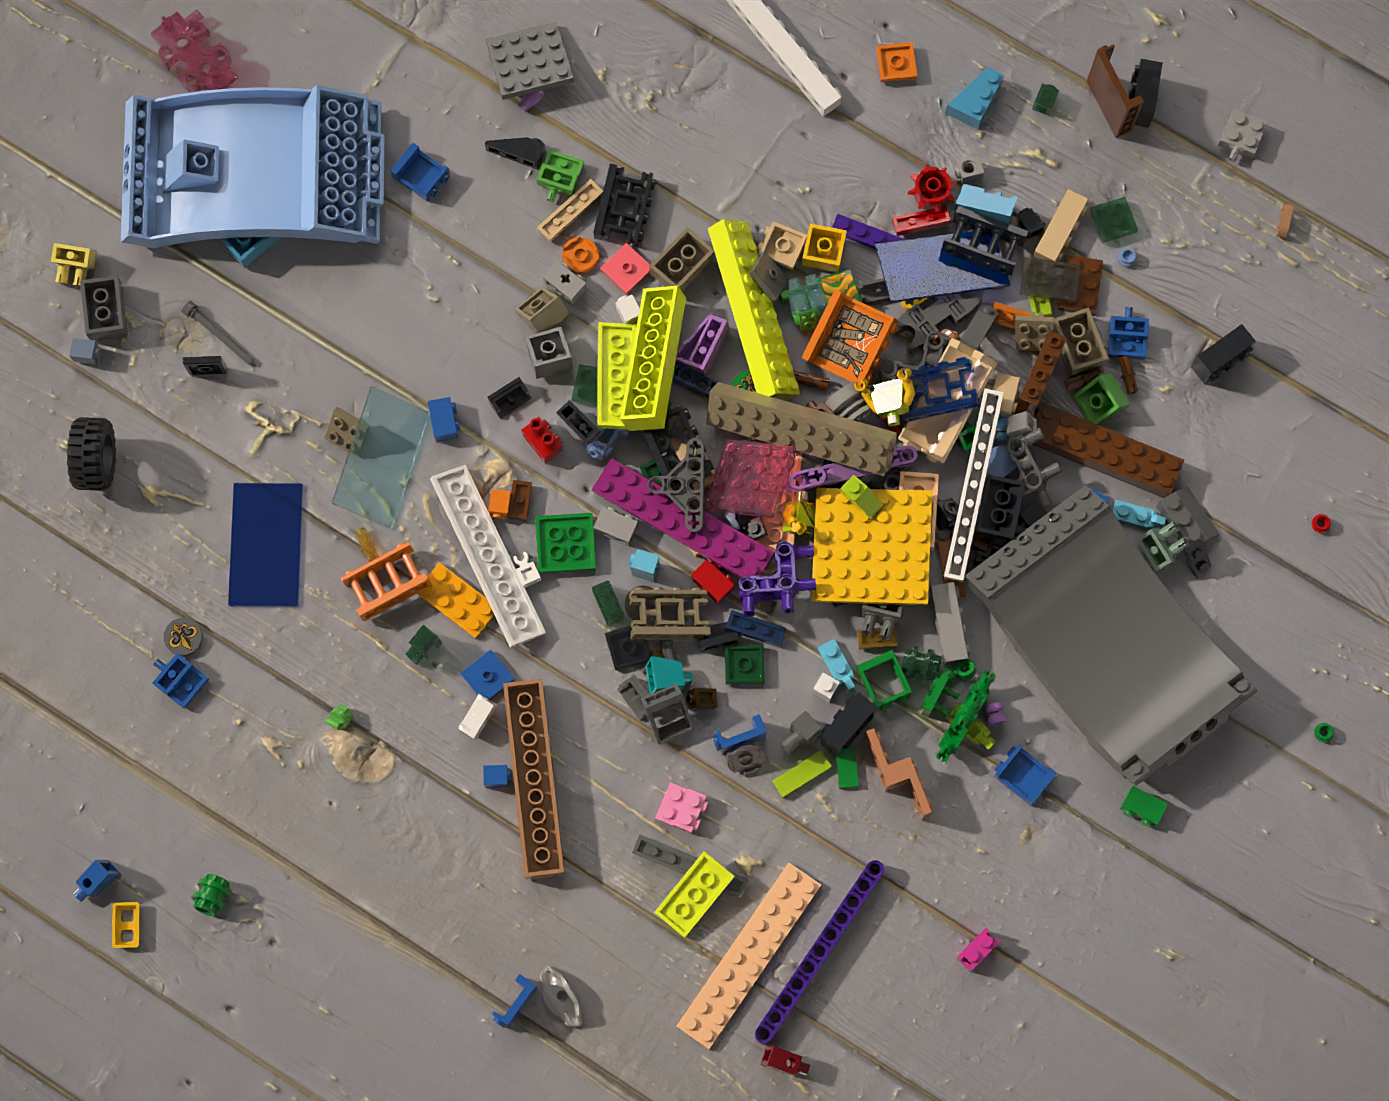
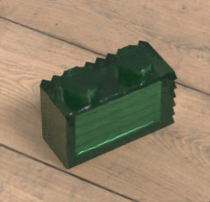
M607 580L593 586L592 592L607 626L622 621L624 619V612L610 581Z

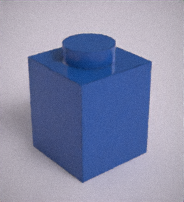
M507 765L483 766L484 787H508V782H512V770H508Z

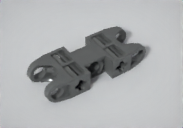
M964 277L953 279L934 291L932 298L936 302L925 310H922L916 304L898 318V328L895 333L898 331H909L914 336L913 342L906 348L909 353L923 349L928 334L932 331H939L937 327L950 319L956 326L969 317L981 304L982 300L979 296L974 299H964L960 296L959 288L966 283ZM932 335V336L930 337V342H931V343H932V339H933L936 335Z

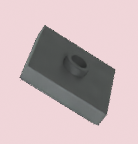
M766 251L760 253L750 271V275L771 301L778 298L788 280Z

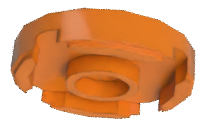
M575 237L564 245L562 260L563 263L571 268V272L585 274L596 267L599 260V250L591 239Z

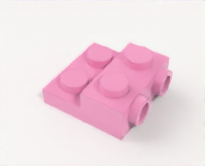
M670 782L655 819L692 834L693 830L697 831L701 820L698 817L700 812H705L708 801H705V795Z

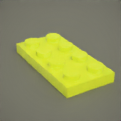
M704 851L654 913L685 938L735 875Z

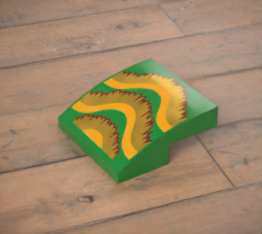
M850 269L814 279L818 286V296L821 299L824 311L834 290L861 302Z

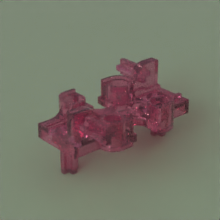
M197 9L185 19L177 11L167 18L163 16L161 18V25L150 34L161 46L158 56L168 71L177 61L182 60L188 64L187 70L178 79L189 93L225 89L230 84H233L238 76L230 68L232 63L228 50L221 43L212 50L207 51L201 48V42L210 37V31L203 23L199 22L204 17ZM201 31L200 34L193 35L195 32ZM186 39L187 44L184 47H180L177 45L179 40ZM169 54L173 55L171 58H165ZM221 56L225 57L223 60H217ZM203 65H211L208 72L201 71ZM194 79L197 80V81H196L195 83H193V84H190V83H189L191 80H194Z

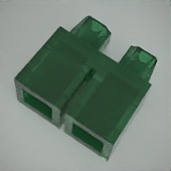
M422 625L408 642L411 647L405 655L418 665L423 658L428 660V650L433 645L438 648L442 641L425 625Z

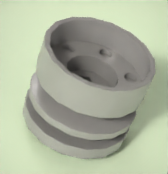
M855 382L844 386L826 401V406L835 415L840 414V417L861 423L873 412L864 398L859 400L862 396V391L855 389Z

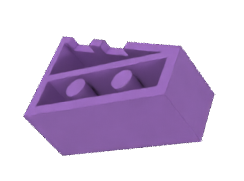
M710 314L694 330L693 335L682 343V346L677 350L675 362L707 377L730 331L728 321Z

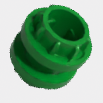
M207 874L204 878L199 879L197 883L201 891L193 893L191 897L194 901L192 906L200 913L216 916L225 909L226 905L222 902V899L229 898L231 895L230 883L218 875Z

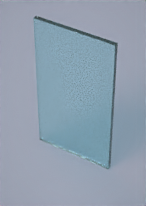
M371 386L332 504L392 529L430 413Z

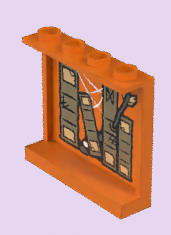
M834 290L802 358L850 382L857 381L861 387H863L862 379H866L868 385H870L873 379V371L879 367L882 360L880 357L883 351L888 349L889 339L897 331L899 320Z

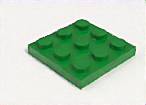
M593 513L535 516L539 574L596 570Z

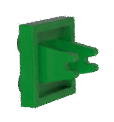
M942 673L940 678H935L929 690L932 694L926 695L920 707L924 709L922 715L929 717L932 710H935L949 717L951 711L936 703L941 692L955 699H958L960 696L959 693L945 686L949 676Z

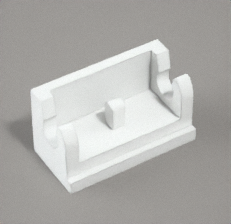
M478 694L458 729L473 739L478 738L497 704Z

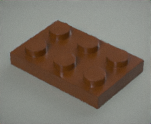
M1072 255L1065 256L1058 310L1076 312L1089 308L1091 315L1096 314L1103 260Z

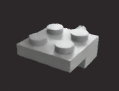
M1233 108L1218 146L1232 151L1228 158L1232 162H1236L1238 154L1252 159L1268 121Z

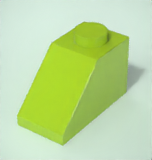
M855 475L840 488L842 495L870 519L883 507V503Z

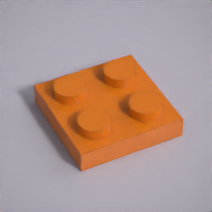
M913 42L876 46L880 83L917 79Z

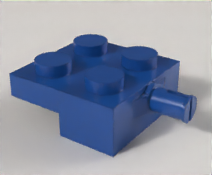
M1125 307V317L1111 316L1109 320L1108 356H1129L1130 358L1146 359L1149 318L1132 317L1133 307Z
M178 653L167 665L160 659L156 660L159 664L156 662L153 664L162 672L152 684L183 709L189 705L209 680L207 676Z

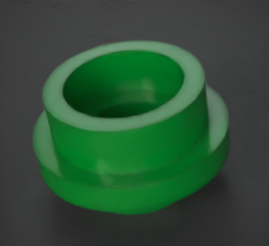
M1320 723L1314 729V736L1320 742H1328L1333 738L1334 730L1330 724ZM1325 730L1326 736H1322L1320 731Z

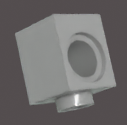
M979 156L958 161L954 169L956 179H960L961 185L982 180L984 176ZM969 168V169H971L973 172H972V173H966V172L964 171V169Z

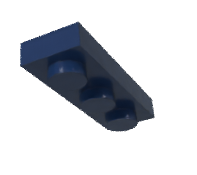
M731 610L725 627L726 630L737 632L738 634L777 647L781 646L786 627L755 617H745L743 613Z

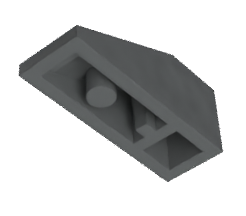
M982 304L961 337L960 342L977 350L990 332L999 312L995 311L992 306Z

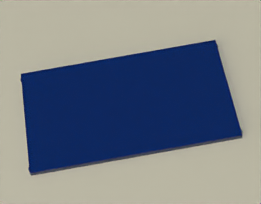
M975 231L962 232L958 242L969 246ZM982 233L976 249L987 252L993 236ZM953 234L875 244L891 303L1010 287L1011 284L1007 274H1002L999 271L941 251L945 237L951 239ZM998 244L993 255L1002 258Z
M234 483L228 606H298L303 483Z

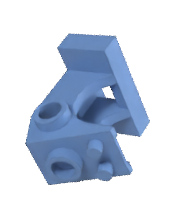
M599 428L601 433L587 445L585 452L591 457L602 461L604 457L608 458L614 449L612 446L619 435L628 440L632 431ZM602 434L611 438L607 444L599 441Z

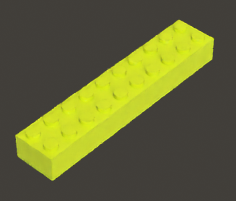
M723 219L709 227L708 231L756 392L788 401L800 395L798 383L795 380L793 367L789 360L773 303L750 275V271L758 259L751 228L748 222Z

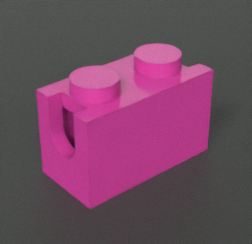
M985 928L956 958L970 972L1000 941L997 938L994 939L989 934V930Z

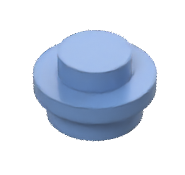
M1124 248L1119 252L1118 261L1121 265L1129 267L1136 262L1137 255L1134 250Z

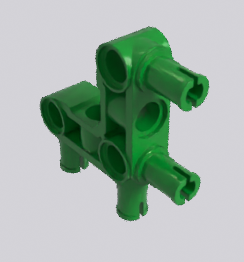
M984 671L980 681L975 684L973 683L964 702H962L957 710L955 718L938 744L940 750L937 752L936 757L938 760L943 757L941 762H946L951 754L955 755L963 742L969 727L972 726L980 712V708L983 707L990 695L989 687L996 677L993 672L988 678L987 676L990 671Z

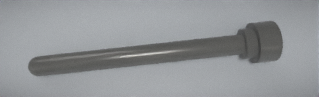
M189 301L183 307L181 312L191 318L194 317L247 364H254V359L199 313L198 306L195 303Z

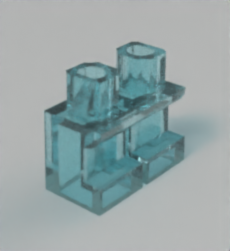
M816 274L806 276L807 285L800 286L799 278L789 280L788 299L792 316L798 315V312H805L813 308H817V310L826 308L828 302L824 295L822 282H819Z

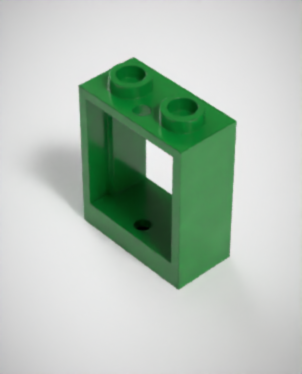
M893 650L863 662L856 667L871 702L877 706L876 710L884 711L892 707L891 704L896 701L902 703L909 699L912 691ZM890 663L903 692L878 702L865 673Z

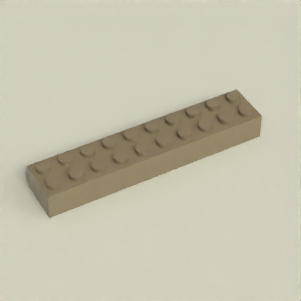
M718 382L710 390L706 425L882 476L892 466L896 432Z

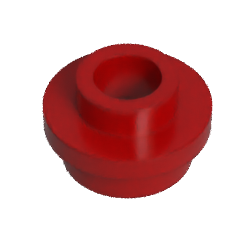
M1318 514L1312 519L1311 526L1314 531L1325 533L1330 529L1331 521L1328 516ZM1318 521L1323 522L1324 526L1320 527Z

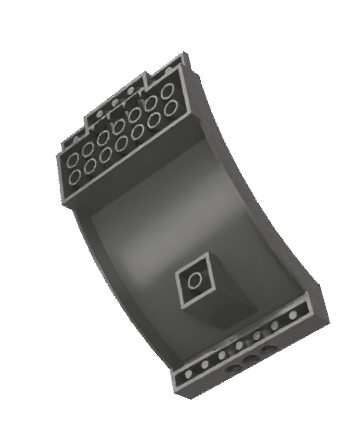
M1086 485L965 575L970 590L985 603L1015 649L1054 700L1086 736L1089 745L1122 777L1128 778L1135 786L1164 764L1169 767L1226 723L1229 720L1228 714L1258 692L1257 688L1244 678L1243 672L1210 640L1175 600L1141 556L1110 506Z

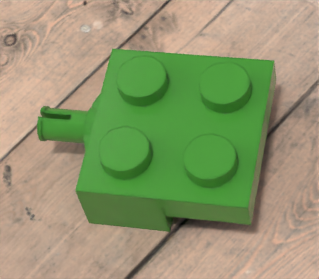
M549 149L537 177V185L550 190L547 201L550 202L551 200V202H554L557 193L573 195L584 166V160Z

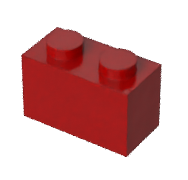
M706 559L691 574V580L702 590H707L708 596L719 605L734 590V580L728 574L724 575L720 572L718 564Z

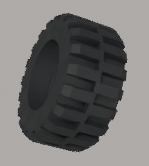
M79 417L71 425L67 442V466L69 481L72 487L77 490L104 491L111 486L116 463V438L113 425L108 419Z

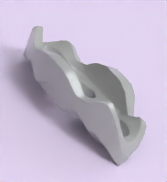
M546 966L542 970L539 979L543 986V998L547 1007L553 1014L560 1017L565 1025L569 1027L582 1026V1011L572 986L560 972L552 966ZM561 990L565 991L568 995L565 1002L560 1001L558 998V993Z

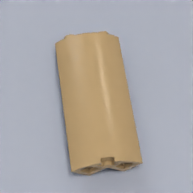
M951 338L898 437L900 441L904 442L902 446L915 447L917 450L927 454L926 459L934 463L937 460L944 463L998 361Z

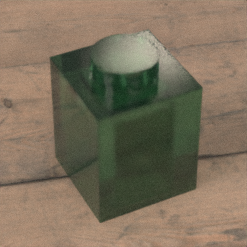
M1042 83L1032 110L1049 116L1059 90L1051 84Z

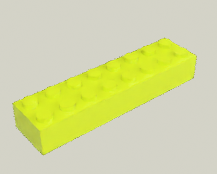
M678 286L643 289L620 420L629 431L664 428L686 303V296Z

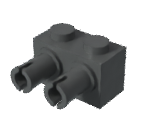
M863 604L862 618L865 619L860 632L864 635L868 632L867 636H872L876 621L882 622L883 627L879 637L884 640L885 636H887L886 640L890 641L894 627H900L905 605Z
M804 711L791 723L790 731L793 734L781 743L782 750L789 756L800 745L806 747L810 744L812 746L820 739L821 727L807 711Z

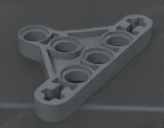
M692 438L688 441L686 457L667 476H655L648 481V488L652 493L667 494L685 513L686 527L693 533L701 531L704 525L705 446L699 438ZM694 442L701 446V448L697 449V455H701V458H690V455L694 456V450L691 448ZM693 461L700 462L701 467L698 471L690 469V464ZM655 480L662 482V488L658 491L652 489V483ZM674 480L681 482V488L677 491L671 489V483ZM693 480L700 482V488L696 491L690 488V483ZM693 499H697L700 502V507L697 510L690 508V502ZM689 512L700 513V516L696 515V521L700 522L696 529L689 525L690 522H693V515L689 516Z

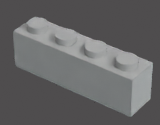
M954 582L930 586V596L943 663L967 659L968 655H970V648L964 639L967 632L965 624L961 623L963 610L957 601V598L960 597L958 586H955Z

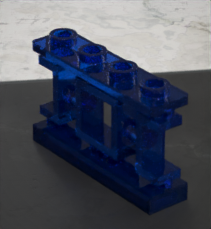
M967 357L955 359L956 362L948 363V361L937 363V366L934 367L925 365L920 366L919 370L911 371L912 374L909 379L922 377L923 388L915 390L914 399L909 406V409L913 410L902 414L903 420L910 422L980 407L978 391L976 389L968 391L965 374L974 373L973 362L967 359ZM959 369L960 380L951 382L950 374L947 371ZM944 379L947 395L931 399L928 382ZM962 388L963 396L969 398L951 401L954 400L952 389ZM924 396L925 403L932 406L914 409L917 408L915 397Z

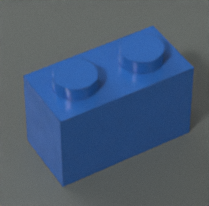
M450 397L428 401L435 441L439 442L458 438L457 432L461 430L459 420L454 418V414L457 413L455 402L452 403Z

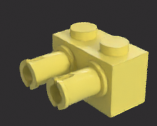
M54 243L51 262H55L58 265L55 282L68 284L69 268L75 266L76 273L73 285L80 286V281L86 280L87 271L95 268L97 251Z

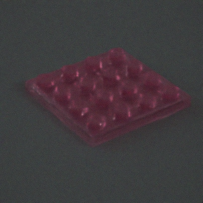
M726 439L704 505L705 509L776 518L797 449L794 446Z

